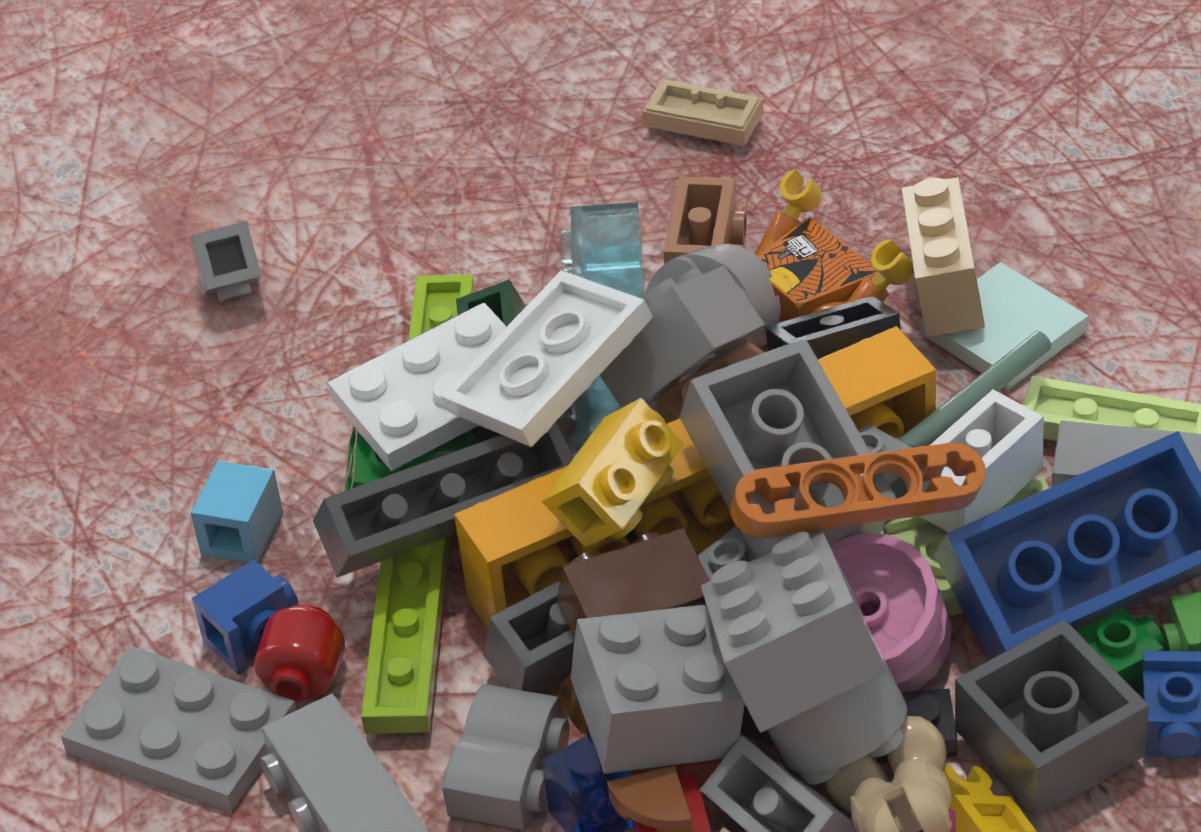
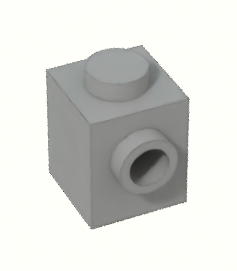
M247 221L191 235L190 246L204 296L217 293L219 302L252 294L250 284L259 282L262 275Z

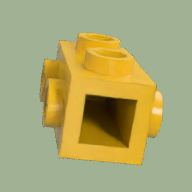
M640 398L603 418L541 502L584 547H588L609 536L614 540L621 539L641 520L643 512L639 507L645 498L660 490L673 475L674 470L669 465L684 443L667 426L663 417L652 410Z

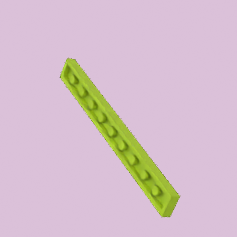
M473 274L416 276L408 341L457 317L456 299L475 292ZM450 536L380 562L361 713L364 734L430 732Z

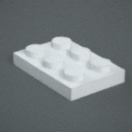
M561 270L440 397L450 413L532 447L542 435L550 430L552 425L572 403L592 385L593 381L618 354L633 341L634 337L653 318V315L644 299Z
M482 303L329 381L328 386L331 399L386 466L393 471L478 426V424L450 413L440 396L506 326L485 303Z

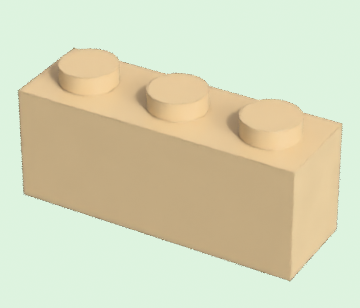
M959 177L945 180L929 178L918 182L916 185L902 187L914 275L926 338L985 327Z

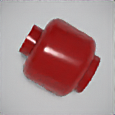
M300 604L281 609L270 616L264 628L254 658L256 675L273 694L294 700L295 702L319 698L330 691L336 679L345 650L344 633L330 614L322 608Z

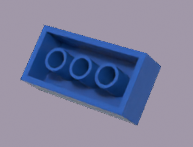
M1179 431L946 533L934 555L988 661L1064 619L1077 631L1121 607L1125 610L1201 576V472Z

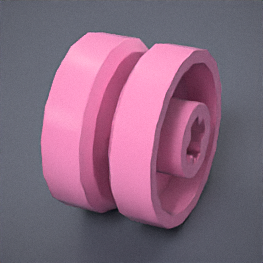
M859 533L832 542L830 546L900 692L919 690L937 675L950 651L952 624L929 562L911 544L888 534Z

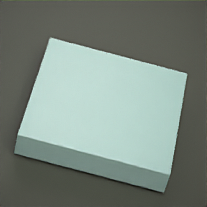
M1000 262L977 278L985 327L928 337L927 339L975 370L983 373L1036 330L1041 331L1050 340L1051 350L1003 387L1008 390L1087 332L1088 315ZM921 318V335L926 337L923 318Z

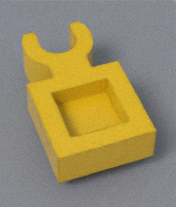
M945 765L943 773L946 774L952 795L950 809L956 812V832H1037L1011 796H994L990 790L992 780L981 767L972 766L965 781L955 773V770L950 765Z

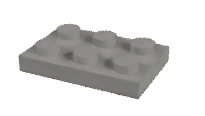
M130 645L61 736L66 754L233 812L262 771L260 758L268 754L261 727L295 712L297 709L294 700Z

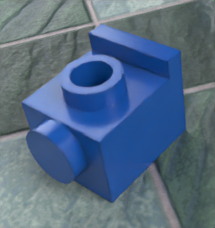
M255 559L192 598L202 640L238 675L248 669L246 658L257 652L264 628L270 616L281 609L299 605L298 598L289 582L281 575L273 577Z
M1143 651L1140 697L1149 705L1145 756H1168L1177 759L1201 757V652Z

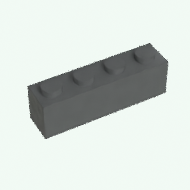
M557 421L532 447L500 435L324 498L313 519V523L338 578L457 534L455 513L564 468L570 464L573 457Z

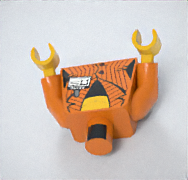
M791 170L784 175L780 182V191L788 202L783 212L776 211L755 252V255L768 267L772 275L769 280L775 296L779 295L781 310L778 323L869 296H874L881 302H884L889 295L886 289L889 284L901 285L911 279L914 273L913 263L894 241L888 239L877 244L871 254V265L813 218L808 217L802 222L799 221L798 218L801 212H810L820 205L822 200L821 189L813 179H810L805 189L798 194L804 184L802 175L797 170Z

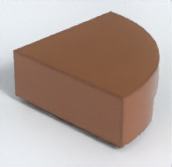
M675 766L607 781L611 803L619 815L626 820L633 819L646 826L657 828V832H693L692 818Z

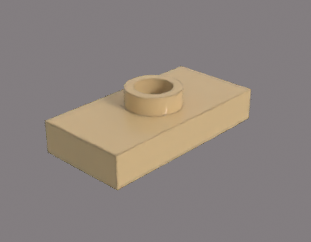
M661 79L642 111L643 126L690 135L696 138H706L745 146L763 115V98Z

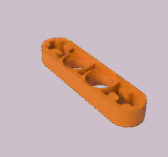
M942 443L757 469L747 473L739 480L730 504V515L735 525L743 533L755 538H770L801 531L811 532L819 528L825 530L956 511L968 507L976 499L986 477V469L981 456L971 447L961 443ZM944 467H951L955 476H966L962 486H955L951 477H940ZM880 473L895 474L906 484L907 494L900 498L885 497L876 490L873 484V477ZM930 481L926 491L923 492V482ZM817 482L832 483L841 490L844 502L834 508L818 505L809 494V487ZM793 487L795 489L794 498L787 499L790 488ZM753 494H762L765 503H775L771 514H763L759 504H750Z

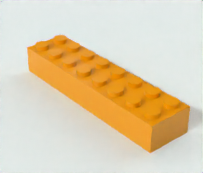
M897 326L818 359L858 431L867 424H870L894 438H899L936 410V369ZM680 418L667 423V426L684 443L669 465L674 470V473L660 490L645 498L639 507L643 512L641 520L621 539L614 540L609 536L588 547H584L541 502L567 466L454 514L467 598L487 629L491 616L560 581L562 567L569 565L571 561L580 555L595 551L604 554L626 547L638 537L648 533L657 532L663 535L684 528L698 556L736 526L726 502Z

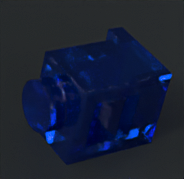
M590 733L541 760L548 812L565 832H625L633 827L632 819L626 820L620 816L612 805L607 781L629 777V771L604 774Z

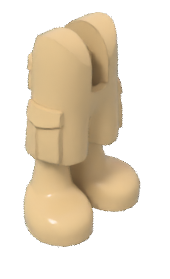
M906 716L900 727L904 740L899 747L887 754L894 774L892 782H889L886 773L875 757H869L868 755L841 767L834 777L824 782L826 792L837 806L852 814L851 820L857 832H919L921 830L924 832H950L952 822L950 821L948 808H950L952 795L946 774L943 773L947 757L946 745L940 731L930 721L922 717Z

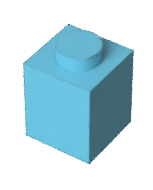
M222 461L216 462L190 512L201 555L246 563L255 559L259 563L283 514L277 480L273 469Z

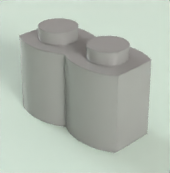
M487 684L480 686L469 709L463 735L452 752L444 776L442 790L448 816L525 830L530 823L533 812H542L545 809L551 786V776L548 770L554 758H563L570 734L569 720L562 719L559 697Z

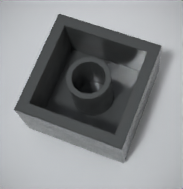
M1065 619L955 679L956 732L1036 819L1145 757L1149 705Z

